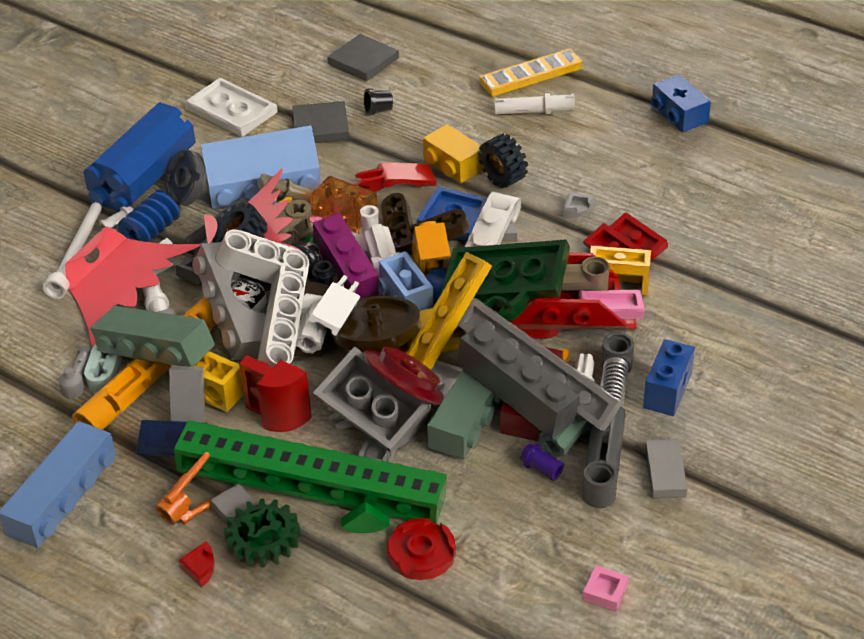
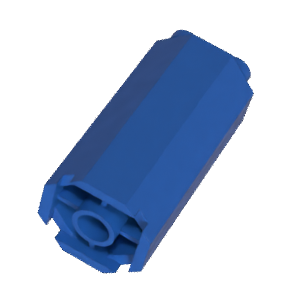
M161 102L157 103L83 171L90 200L93 203L97 202L106 208L118 212L122 206L126 208L131 206L167 171L172 158L179 151H187L196 143L193 124L189 120L184 122L181 119L180 115L183 113L177 107Z

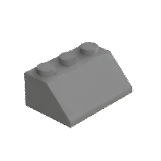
M353 347L313 392L315 398L389 452L409 443L431 416L430 403L409 395L382 378L367 364L363 358V352L356 347Z

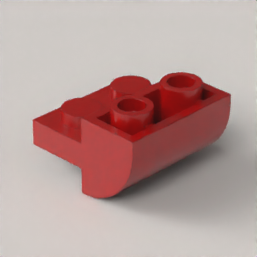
M248 355L239 362L245 406L247 409L261 415L263 429L272 432L292 431L303 426L312 418L306 371L283 360H280L274 367H271L267 363L258 361Z

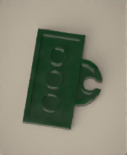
M564 239L453 248L442 292L463 256L468 252L492 265L474 298L480 300L492 310L501 308L497 313L511 322L518 318L526 309L530 299L560 297L570 246L567 240Z

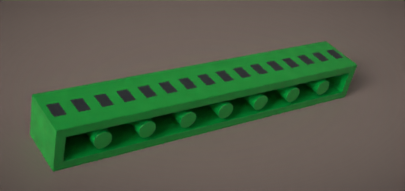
M188 420L174 448L178 472L188 473L200 457L207 452L210 457L198 471L197 476L355 509L364 502H367L389 517L406 521L427 518L432 519V523L437 524L446 497L447 474L276 439L270 436L247 433L237 429H228L208 423Z

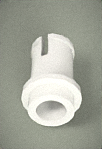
M372 205L364 206L360 210L362 224L359 230L360 235L364 236V231L373 225L379 224L378 208Z
M122 206L119 212L99 222L100 227H109L118 231V222L133 211V208L131 206L127 208Z

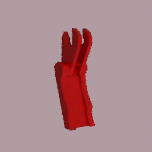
M390 162L378 164L377 169L358 172L355 174V177L361 180L357 183H352L358 189L355 192L360 197H369L385 187L389 188L396 184H413L420 187L425 185L437 186L429 164Z

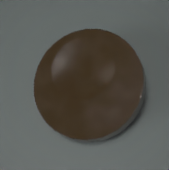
M372 296L361 298L337 336L331 333V337L337 345L347 350H352L353 347H356L361 352L368 349L380 351L385 346L396 348L409 342L419 333L421 329L420 311L414 303L400 297Z

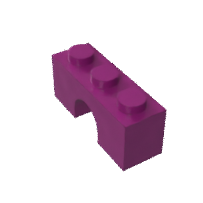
M340 213L313 222V243L321 250L323 260L334 264L338 282L345 275L348 278L344 283V288L349 290L355 281L358 282L359 285L355 290V294L359 295L360 299L378 296L379 275Z

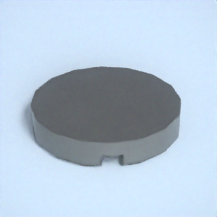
M191 150L179 151L172 158L168 166L167 174H170V179L165 183L166 193L176 204L182 206L192 204L202 190L205 166L203 158L197 152Z

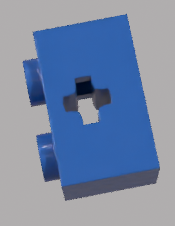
M678 74L653 84L652 107L680 131L685 132L709 122L711 100L681 75Z
M667 339L663 340L645 381L644 409L675 416L692 375L694 346Z

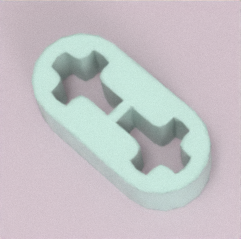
M95 344L84 370L88 388L98 392L118 374L122 356L102 353Z

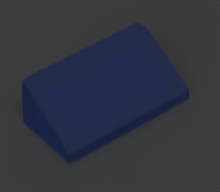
M141 420L137 455L175 457L174 448L187 422Z

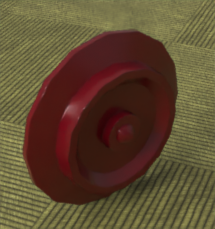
M389 346L383 347L380 351L368 349L363 352V358L367 364L398 389L430 404L440 405L444 400V394L438 389L440 384L438 376L416 358Z

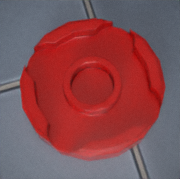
M427 518L410 519L399 524L393 530V535L390 539L388 538L386 543L388 562L394 571L405 578L414 580L433 579L444 574L453 565L456 556L455 538L449 528L442 523L440 525L432 523V519Z

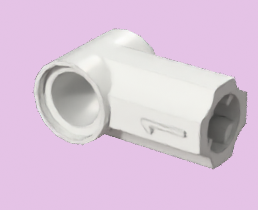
M377 224L364 231V239L370 256L369 260L380 278L379 260L399 254V252L395 250L389 228L382 226V224Z
M306 293L303 297L301 320L295 346L305 353L314 354L315 351L321 350L328 329L316 321L314 324L308 321L323 296Z

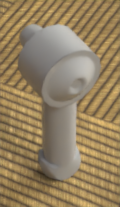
M89 346L79 348L73 367L65 368L64 374L59 377L61 394L65 398L79 397L85 390L82 376L92 350Z

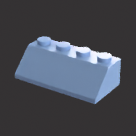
M311 125L201 144L207 190L212 209L230 206L242 197H245L247 200L252 199L260 191L257 188V182L261 174L274 177L282 168L283 171L280 179L285 180L289 178L292 183L311 188L313 191L322 189L319 161Z

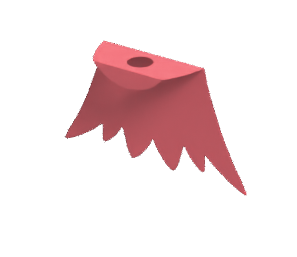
M282 168L248 203L253 205L267 222V233H262L265 239L298 249L281 243L290 238V234H277L293 221L291 217L276 218L286 207L289 199L271 205L281 192V190H278L271 194L281 176ZM203 214L207 242L213 243L212 240L217 231V221L212 215Z
M104 227L65 263V273L70 284L69 290L85 318L92 347L96 344V339L90 327L116 304L135 307L137 304L136 287H151L160 283L153 269H163L172 266L173 263L166 259L191 251L201 246V244H160L126 238L114 229ZM97 247L99 249L98 259L93 263L86 262L85 256Z

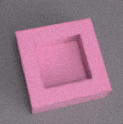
M595 566L583 591V601L617 612L628 588L629 576Z

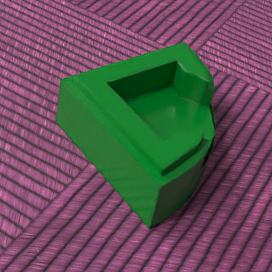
M364 502L341 518V528L354 533H374L390 527L389 516L367 502Z

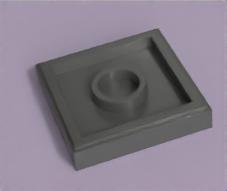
M359 34L329 55L328 64L368 81L399 58V50Z
M345 101L292 106L294 128L311 125L315 143L349 140Z

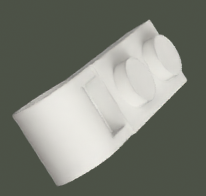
M492 191L482 208L465 247L499 245L510 221L515 223L519 216L521 199Z

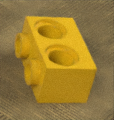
M208 351L194 366L204 367L205 403L228 412L244 395L239 364Z

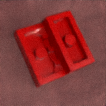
M627 212L610 226L603 223L583 241L584 245L590 249L591 246L651 250L650 261L668 248L665 238Z

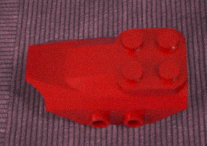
M569 252L567 264H582L585 259L596 256L593 253ZM609 268L608 290H621L619 276ZM562 290L560 297L530 299L526 309L520 316L510 322L531 338L544 339L557 336L560 329H637L636 319L619 318L600 300L578 299L579 291L581 290Z

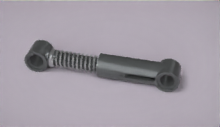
M614 332L605 336L602 341L601 367L603 372L600 385L601 388L624 404L627 374L633 366L634 340L625 333ZM623 404L605 431L591 424L582 489L583 499L591 507L605 508L613 504L616 499L626 418ZM602 451L607 452L606 461L601 460Z

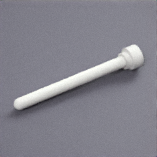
M94 202L91 204L57 272L48 275L43 284V291L49 297L61 299L65 296L70 286L66 278L65 263L82 249L101 212L102 207L99 203Z

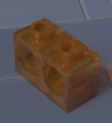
M330 175L310 194L312 216L324 219L340 213L349 229L358 234L362 227L361 208L367 205L377 207V193Z

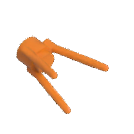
M205 452L188 473H184L172 489L155 505L158 514L169 524L174 525L180 520L185 525L194 516L212 507L211 499L189 510L188 506L191 504V501L183 492L184 488L210 457L209 453Z

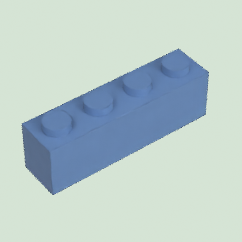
M78 421L0 509V522L4 534L39 548L46 538L54 533L57 525L67 513H70L75 508L77 501L83 494L93 487L103 470L114 461L116 452L111 433Z

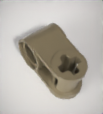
M294 200L288 203L276 217L293 218L291 223L277 233L291 235L290 238L281 243L292 245L313 233V222L309 216L312 210L311 205L307 201Z

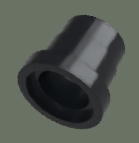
M372 88L365 89L363 102L367 115L392 110L393 96L390 90L374 91Z

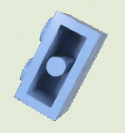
M406 251L379 260L380 278H378V289L383 296H394L409 300L418 307L419 311L433 308V286Z

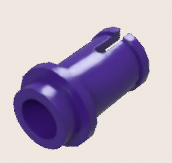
M529 443L520 455V460L526 468L532 467L549 477L552 481L558 479L564 469V462L542 451V447L539 444L533 445Z

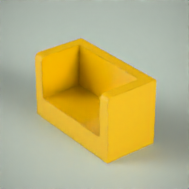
M591 246L590 253L605 259L609 263L610 269L619 276V281L642 283L641 295L647 296L651 250Z

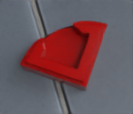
M207 541L178 560L180 568L201 588L213 575L215 561L212 548Z

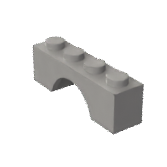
M222 242L201 244L196 257L193 259V269L202 283L203 295L208 299L212 308L213 320L218 324L222 333L223 345L228 349L232 361L242 360L247 355L252 358H258L266 314L247 308L235 297L231 286L237 282L240 273L227 270L218 264L216 253Z

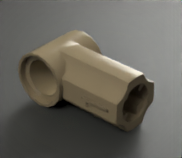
M589 257L582 264H567L561 291L608 290L609 263L601 257Z

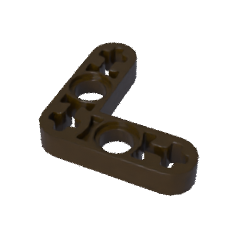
M390 194L381 204L384 226L389 228L395 250L399 253L406 251L408 255H412L414 227L419 226L423 222L434 221L436 224L444 223L448 241L461 237L470 229V222L465 212L461 209L450 210L413 224L410 206L403 194ZM404 222L402 225L393 228L396 224Z

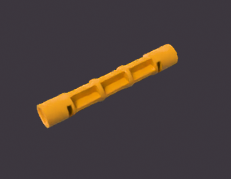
M202 297L182 315L204 319L209 331L218 325L213 320L212 308L205 297ZM135 358L72 414L74 424L80 421L104 430L170 369L172 365Z

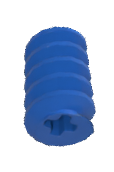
M156 190L148 196V199L142 201L140 205L118 222V231L128 239L151 242V239H155L158 233H162L166 227L173 223V220L175 221L180 217V210L166 192Z

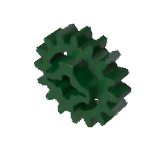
M264 498L259 500V505L256 506L248 501L246 502V510L243 511L240 508L234 509L236 518H227L228 527L224 528V535L228 552H234L236 561H240L245 557L247 566H251L255 561H259L262 568L266 566L267 560H272L277 565L279 564L280 555L289 558L291 556L290 548H298L299 546L298 537H301L297 514L290 513V506L288 504L279 508L278 500L274 499L270 505H266Z

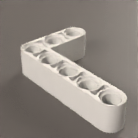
M229 230L226 232L216 253L218 264L227 270L272 284L258 361H263L271 367H274L280 360L291 364L294 357L309 259L307 255L298 249L241 230Z

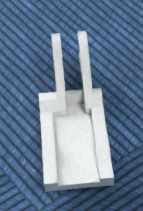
M345 275L337 284L332 282L308 320L313 324L316 321L331 329V333L337 336L360 299V296L355 294V290L359 285L358 282L355 281L349 290L344 288V283L348 278Z

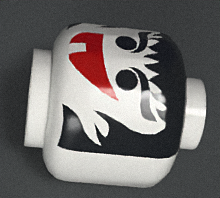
M241 279L231 287L235 297L247 308L260 313L265 308L267 297L259 283L248 279Z

